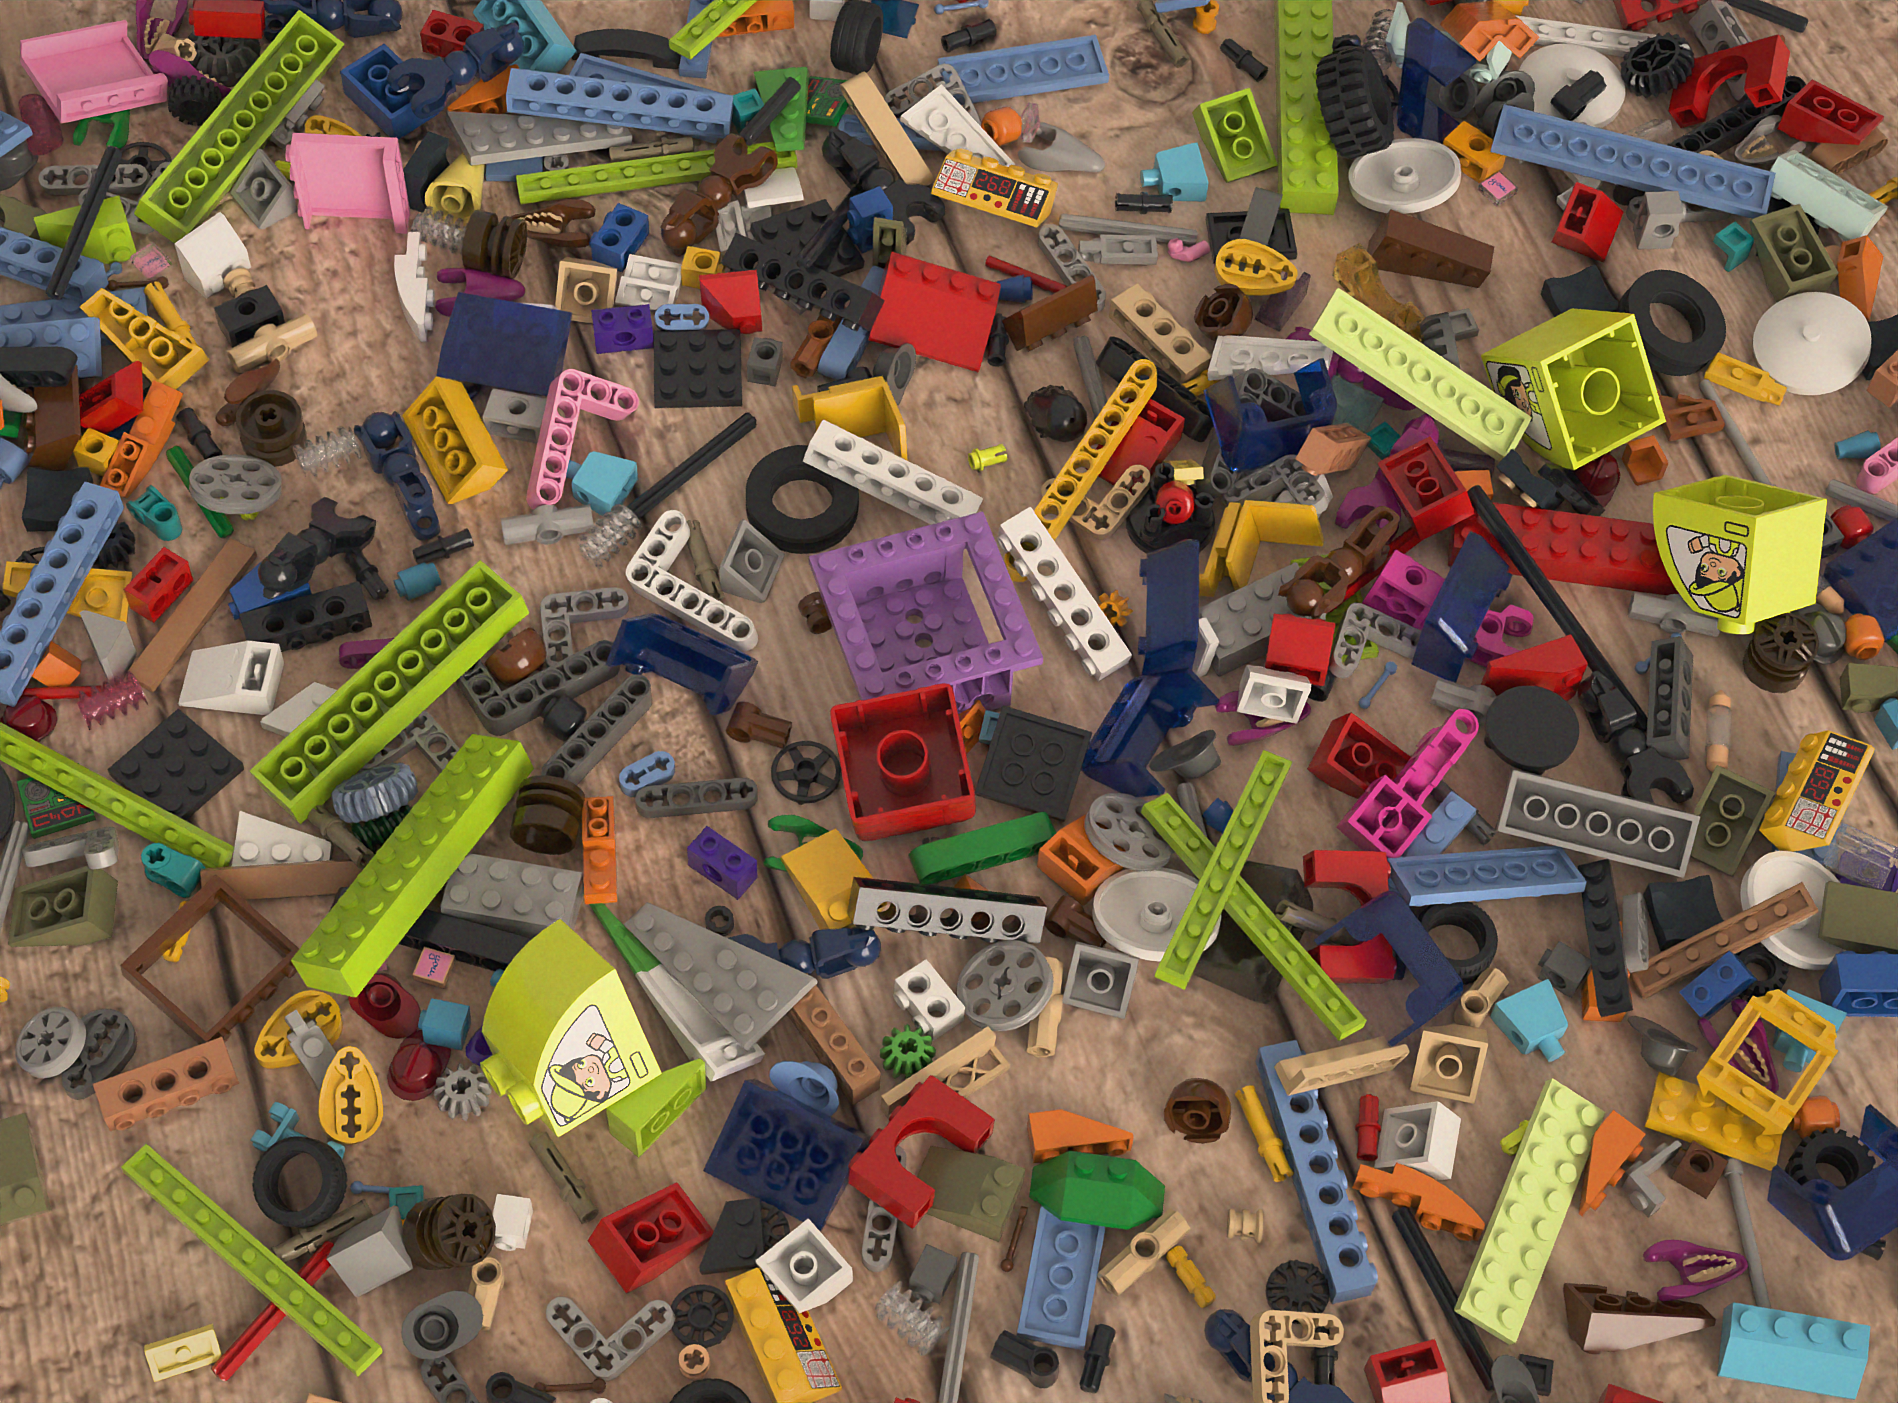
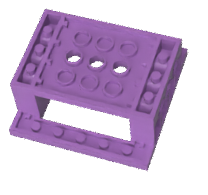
M983 511L809 556L810 568L860 700L946 683L950 684L953 688L958 714L971 708L975 700H980L984 708L991 711L1002 708L1003 705H1011L1013 672L1043 664V655ZM964 549L968 551L1003 637L1002 641L989 644L962 578ZM911 615H917L922 618V621L913 624L906 619ZM926 639L932 644L927 648H921L916 645V642Z

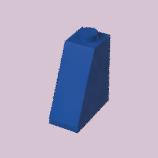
M260 562L230 589L233 602L228 603L234 620L240 619L239 614L310 595L312 594L310 586L306 583L274 599H267L263 597L264 586L260 583L258 577Z

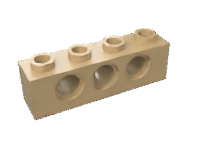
M1138 283L1111 299L1109 318L1159 368L1180 384L1198 377L1202 371L1209 368L1212 356L1207 348L1200 346L1192 338L1190 332L1186 328L1181 327L1173 319L1171 313L1167 309H1163L1155 301L1149 291H1145Z

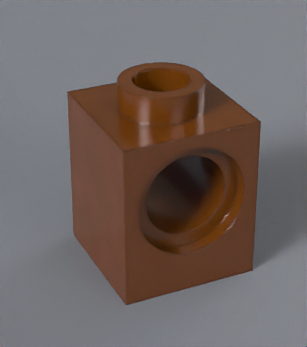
M1693 1140L1687 1151L1680 1148L1671 1165L1676 1167L1671 1179L1707 1199L1729 1161ZM1690 1164L1698 1165L1703 1172L1695 1171Z

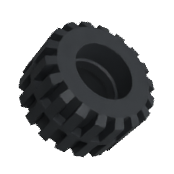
M1825 1128L1822 1133L1819 1130L1812 1132L1809 1137L1806 1136L1800 1142L1785 1167L1784 1173L1788 1174L1784 1179L1785 1186L1791 1187L1788 1192L1791 1199L1797 1198L1799 1201L1797 1206L1801 1210L1804 1207L1809 1209L1808 1215L1814 1218L1817 1214H1823L1830 1219L1834 1216L1836 1221L1844 1219L1846 1215L1850 1217L1858 1208L1860 1209L1876 1186L1877 1182H1875V1179L1878 1177V1169L1873 1168L1876 1164L1875 1157L1868 1156L1867 1153L1870 1149L1866 1144L1861 1146L1858 1143L1860 1138L1855 1135L1851 1138L1846 1136L1847 1131L1839 1129L1837 1133H1834L1833 1128ZM1826 1163L1837 1168L1843 1175L1846 1186H1835L1826 1182L1819 1175L1816 1164Z

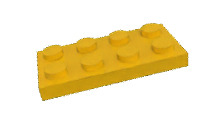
M1661 1072L1658 1073L1644 1127L1692 1143L1694 1140L1709 1150L1773 1172L1778 1160L1782 1134L1761 1135L1765 1127L1712 1092L1708 1091L1705 1097H1703L1699 1085Z

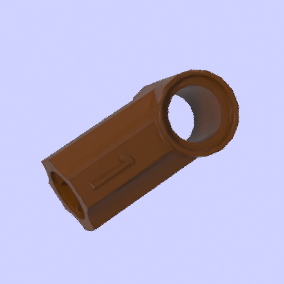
M738 702L726 728V734L738 742L748 743L751 740H756L784 749L790 737L792 722L764 714L757 706L749 702Z
M1061 896L1045 918L1044 926L1057 937L1067 938L1068 936L1077 942L1101 948L1107 942L1097 931L1093 917L1085 913L1082 905L1069 896Z

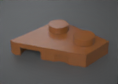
M1657 390L1666 420L1661 426L1668 441L1723 430L1725 422L1715 401L1703 398L1694 399L1682 394H1678L1677 398L1660 395L1661 390Z

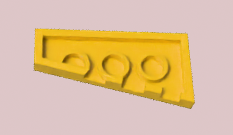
M6 561L3 594L17 598L18 593L26 587L32 568L38 564ZM91 568L67 614L81 618L79 612L87 610L124 621L127 624L129 604L123 589L132 581V572Z

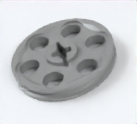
M237 454L220 455L198 463L191 470L189 491L192 498L198 504L209 510L225 514H250L267 509L278 501L281 495L282 479L279 471L272 464L262 459ZM201 482H209L210 484H200V483H201ZM214 497H224V498H223V499H216V498H214ZM245 498H255V500H247Z
M1122 793L1102 795L1092 803L1084 820L1085 832L1092 845L1107 859L1128 869L1153 871L1165 866L1169 862L1174 850L1166 841H1161L1154 836V834H1160L1147 819H1143L1136 814V812L1141 813L1143 804L1148 802ZM1107 806L1113 807L1119 813H1114L1107 808ZM1095 822L1102 823L1108 829L1100 828ZM1114 844L1123 847L1126 852L1118 850ZM1143 851L1152 853L1155 858L1147 856Z
M1017 940L997 942L980 950L966 963L958 979L957 998L965 1006L966 1016L976 1026L982 1029L989 1026L992 1031L1013 1030L1033 1020L1048 1003L1054 983L1052 969L1041 951L1029 943ZM995 956H1005L1004 961L1000 965L990 966V962ZM1024 958H1035L1031 966L1027 968L1019 967L1020 962ZM973 979H983L982 984L978 988L968 989V985ZM1032 983H1043L1038 992H1027L1028 987ZM984 1003L991 1004L988 1012L982 1015L976 1014L978 1006ZM1013 1005L1021 1006L1020 1011L1015 1016H1005L1009 1007Z

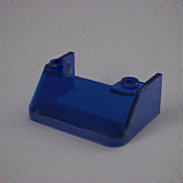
M1416 18L1406 28L1396 115L1397 126L1403 133H1407L1412 138L1426 139L1443 144L1444 139L1460 123L1426 97L1429 75L1446 87L1472 67L1477 59L1423 18Z
M1324 358L1317 359L1294 372L1306 411V415L1267 423L1265 413L1258 404L1253 402L1241 404L1233 375L1227 376L1203 390L1224 461L1230 470L1241 473L1260 469L1286 455H1298L1312 428L1333 424L1337 410V400Z
M1470 531L1426 617L1411 663L1413 666L1454 683L1458 681L1466 658L1472 660L1479 643L1474 640L1494 598H1499L1501 591L1507 590L1513 574L1508 573L1510 566L1481 535Z
M1199 539L1181 540L1146 554V559H1140L1139 577H1143L1142 585H1147L1145 637L1139 636L1138 655H1143L1141 683L1190 684L1199 632Z
M650 613L622 620L605 665L614 667L622 664L626 666L625 670L633 675L653 672L702 695V700L706 703L705 707L710 710V714L715 716L732 709L754 674L758 661L739 650L662 615Z
M1189 667L1133 678L1124 686L1091 739L1081 771L1087 777L1119 793L1132 795L1136 798L1164 794L1166 789L1146 769L1147 765L1169 729L1185 727L1192 721L1196 708L1217 705L1219 699Z
M1385 891L1380 893L1313 941L1316 946H1319L1344 927L1354 939L1359 941L1371 940L1382 933L1420 986L1408 995L1405 1003L1406 1011L1413 1020V1023L1388 1040L1389 1047H1393L1455 1002L1463 992V982L1403 898L1395 892Z
M1871 1104L1865 1108L1859 1140L1866 1144L1884 1162L1840 1191L1833 1183L1825 1179H1813L1800 1186L1778 1165L1772 1168L1767 1201L1827 1256L1834 1260L1844 1261L1851 1259L1898 1227V1127Z

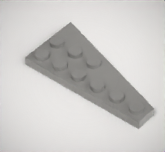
M446 111V121L470 166L632 145V134L624 126L543 116Z

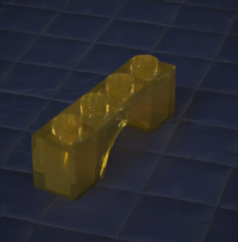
M1358 243L1337 254L1332 276L1351 297L1417 341L1422 342L1420 323L1426 317L1412 301L1402 304L1390 296L1380 279L1377 262L1368 251Z

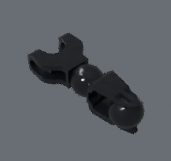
M834 127L829 130V135L822 145V154L826 162L835 169L836 173L850 190L855 186L858 189L862 188L863 192L879 186L882 188L893 205V220L904 223L907 235L906 245L911 243L915 236V226L909 217L921 216L930 222H937L945 216L943 201L938 196L931 194L932 190L919 184H906L900 178L895 181L891 171L884 167H879L880 162L873 149L855 137L849 136L844 131Z
M323 497L314 503L311 507V518L313 520L309 523V528L301 530L297 535L288 532L276 545L274 551L262 560L258 568V577L260 583L264 586L263 597L274 599L287 591L291 592L308 583L312 578L316 565L322 564L328 557L332 558L340 553L347 554L349 552L352 554V549L355 548L363 550L374 538L376 520L366 515L356 518L340 517L336 514L338 502L328 497Z
M1594 671L1591 676L1583 680L1578 687L1577 698L1579 704L1585 709L1592 731L1598 742H1609L1611 756L1617 762L1623 763L1620 768L1624 777L1621 795L1654 803L1649 789L1656 788L1664 791L1676 803H1683L1691 799L1694 788L1684 768L1677 761L1659 755L1654 747L1648 749L1646 735L1639 728L1633 727L1637 722L1635 720L1636 711L1618 688L1599 671Z

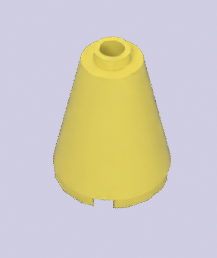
M461 153L428 186L425 193V204L428 211L432 215L435 213L441 217V222L446 225L455 227L467 226L472 213L475 210H481L485 165L470 166L464 153Z

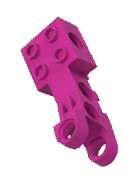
M1398 550L1394 551L1362 604L1417 628L1422 632L1425 628L1429 629L1441 637L1439 642L1447 647H1450L1451 644L1467 652L1465 658L1484 667H1487L1489 661L1519 652L1520 650L1506 646V642L1502 641L1503 633L1515 637L1528 636L1531 634L1534 616L1530 611L1511 604L1499 613L1464 602L1444 589L1448 582L1446 579Z
M1458 709L1447 717L1442 726L1427 732L1416 745L1418 748L1397 777L1392 781L1384 775L1374 780L1336 828L1362 851L1386 852L1387 858L1401 857L1432 818V815L1421 806L1425 798L1439 784L1445 773L1455 764L1477 734L1479 723L1475 715L1469 710ZM1456 719L1462 720L1466 724L1467 733L1458 730L1455 724Z

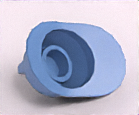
M781 1061L770 1069L769 1077L772 1084L803 1112L813 1117L825 1118L832 1116L837 1111L839 1106V1099L836 1093L837 1079L832 1070L827 1066L810 1061H803L801 1063Z

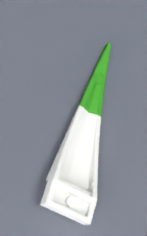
M603 903L589 904L689 1060L693 1061L700 1058L705 1062L706 1076L711 1082L761 1062L765 1053L757 1043L746 1051Z

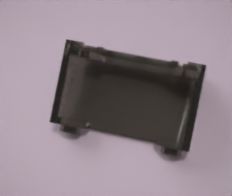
M1252 861L1245 862L1240 876L1274 915L1280 914L1275 911L1277 905L1282 900H1287L1313 912L1312 897L1308 889L1304 888V881L1297 869ZM1223 909L1219 933L1215 941L1203 951L1193 975L1253 1002L1268 1004L1273 999L1283 976L1227 911ZM1280 920L1294 938L1300 942L1305 930Z

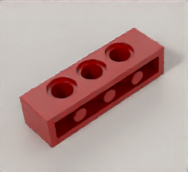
M1613 0L1623 30L1632 28L1633 32L1646 28L1648 26L1647 23L1655 20L1658 23L1668 21L1674 17L1673 14L1682 11L1684 15L1695 12L1699 9L1700 5L1708 1L1678 0V3H1671L1669 0ZM1647 1L1651 3L1653 11L1647 12L1643 10L1641 2Z

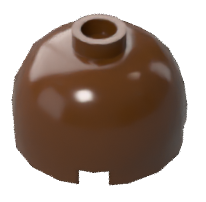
M1224 284L1214 288L1216 293L1210 297L1205 295L1196 307L1195 323L1213 341H1217L1218 336H1242L1252 323L1253 309L1251 302L1236 285Z
M529 627L507 641L509 644L502 650L500 648L496 650L484 663L498 681L506 685H515L540 672L539 669L546 662V647L537 631L533 627Z
M1203 1078L1186 1079L1174 1087L1164 1109V1121L1168 1128L1174 1134L1175 1130L1187 1134L1184 1136V1140L1204 1144L1219 1140L1221 1134L1227 1132L1231 1120V1102L1225 1090L1217 1083Z

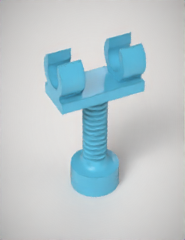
M274 1102L268 1113L271 1114V1119L280 1123V1126L273 1137L264 1131L256 1130L250 1141L253 1142L252 1145L255 1148L265 1152L270 1146L282 1139L306 1136L293 1130L299 1121L296 1110L289 1109L279 1102ZM329 1141L327 1144L343 1159L345 1147L334 1141Z

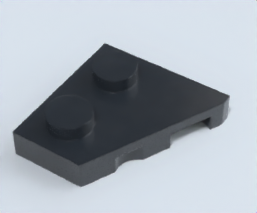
M1544 464L1537 471L1545 480H1549L1556 486L1557 491L1572 504V508L1578 514L1600 516L1605 511L1604 507L1571 469Z
M760 1197L726 1201L699 1266L702 1275L759 1268L755 1261L765 1253L762 1201Z

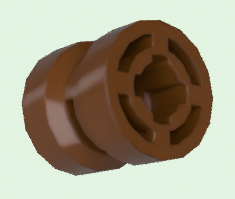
M813 592L800 600L798 609L801 615L807 618V626L812 634H821L833 628L820 592Z

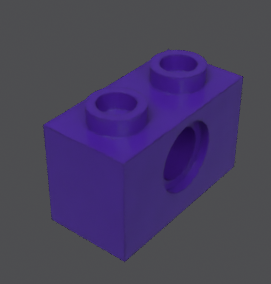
M649 304L591 310L596 354L654 348Z
M708 826L687 847L688 866L737 900L758 878L757 860Z

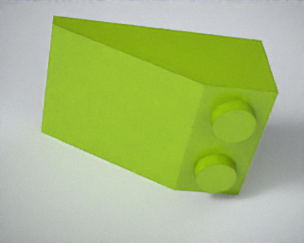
M1250 88L1201 103L1192 112L1201 139L1226 183L1278 166Z
M119 195L103 200L81 252L82 256L97 259L103 264L124 262L138 257ZM82 205L33 217L41 241L63 249Z
M699 1058L663 1071L659 1076L608 1106L606 1112L609 1133L639 1158L707 1089L705 1062Z

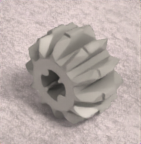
M459 1062L457 1066L458 1071L453 1072L446 1067V1078L437 1077L436 1084L438 1089L434 1091V1097L439 1101V1110L442 1112L448 1111L449 1118L453 1120L460 1113L462 1119L467 1121L468 1113L473 1112L474 1115L480 1116L481 1110L479 1106L489 1105L487 1095L491 1094L492 1090L491 1085L486 1083L487 1079L484 1073H477V1067L474 1064L467 1070H464L463 1064ZM465 1089V1094H460V1090Z

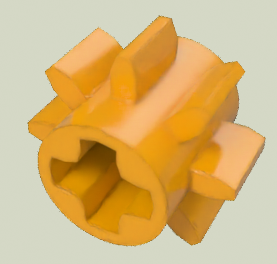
M1118 590L1113 591L1110 598L1106 593L1099 596L1102 604L1099 603L1098 606L1113 627L1116 622L1122 627L1127 623L1124 616H1128L1133 612L1132 609L1128 608L1127 601L1129 597L1123 598L1118 596Z

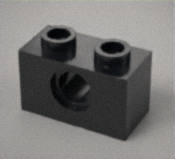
M267 285L251 290L247 294L225 301L221 305L214 307L218 326L232 348L254 338L256 331L264 325L274 324L277 327L285 323L282 308Z

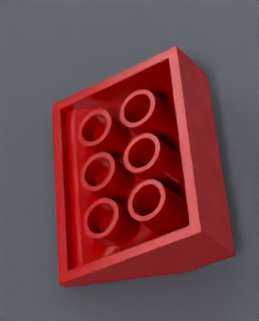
M891 252L883 270L878 296L885 300L870 330L868 340L893 348H900L901 345L909 343L913 345L917 355L979 372L996 312L1001 284Z

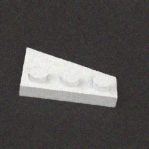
M242 811L239 812L232 867L332 860V842Z

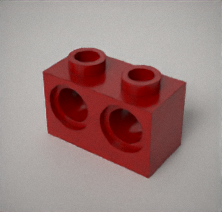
M432 10L420 32L422 50L431 55L444 58L452 51H463L466 39L472 34L484 31V24Z
M163 547L123 590L130 609L155 623L194 580L188 561Z

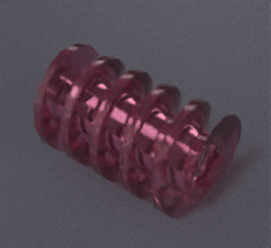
M38 94L22 96L18 104L22 122L28 124L33 132V135L26 139L30 152L34 155H46L59 148L64 141L59 125L60 122L44 97Z
M130 671L126 672V682L119 676H115L114 687L107 681H103V692H100L95 686H91V697H88L83 691H79V702H77L89 731L92 730L93 719L102 726L104 725L105 714L112 720H116V709L122 714L128 715V704L136 711L139 710L140 699L148 705L137 678Z

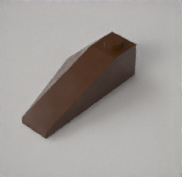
M1564 1283L1563 1286L1569 1334L1580 1346L1581 1350L1589 1354L1596 1355L1600 1354L1601 1351L1617 1352L1715 1326L1716 1319L1701 1304L1681 1300L1663 1302L1657 1299V1302H1652L1645 1297L1639 1296L1638 1292L1627 1291L1626 1297L1608 1294L1606 1293L1607 1287L1593 1284Z

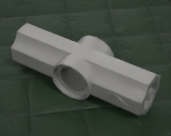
M590 504L558 509L554 505H542L535 508L531 514L500 518L505 545L534 540L545 545L554 544L565 535L594 531Z
M1633 591L1628 608V617L1660 624L1662 630L1672 634L1675 632L1683 633L1688 630L1718 637L1720 630L1717 629L1718 618L1693 611L1680 594H1670L1664 598Z
M1438 678L1430 704L1454 712L1458 709L1469 710L1475 715L1479 725H1484L1489 707L1497 696L1492 689L1484 685H1473L1469 688Z

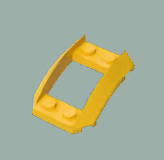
M1779 989L1768 991L1765 996L1761 997L1753 995L1696 1077L1703 1097H1705L1708 1091L1712 1092L1765 1127L1761 1135L1783 1134L1839 1051L1835 1048L1834 1042L1837 1037L1835 1025ZM1760 1016L1816 1052V1055L1785 1100L1728 1064Z

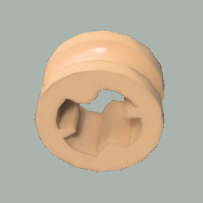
M688 1345L679 1354L680 1371L688 1379H700L709 1371V1353L701 1345ZM695 1355H699L700 1362L704 1363L702 1366L696 1365L694 1369H690L688 1361L685 1362L687 1358L693 1359Z

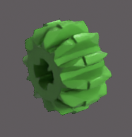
M908 1024L904 1026V1032H900L894 1027L891 1030L892 1037L885 1036L883 1038L882 1045L884 1047L880 1049V1058L884 1059L883 1068L885 1071L893 1069L892 1076L894 1079L898 1078L901 1074H905V1079H908L913 1073H917L933 1062L931 1058L935 1057L936 1049L931 1046L932 1038L930 1035L922 1036L923 1029H921V1026L914 1032L910 1031Z

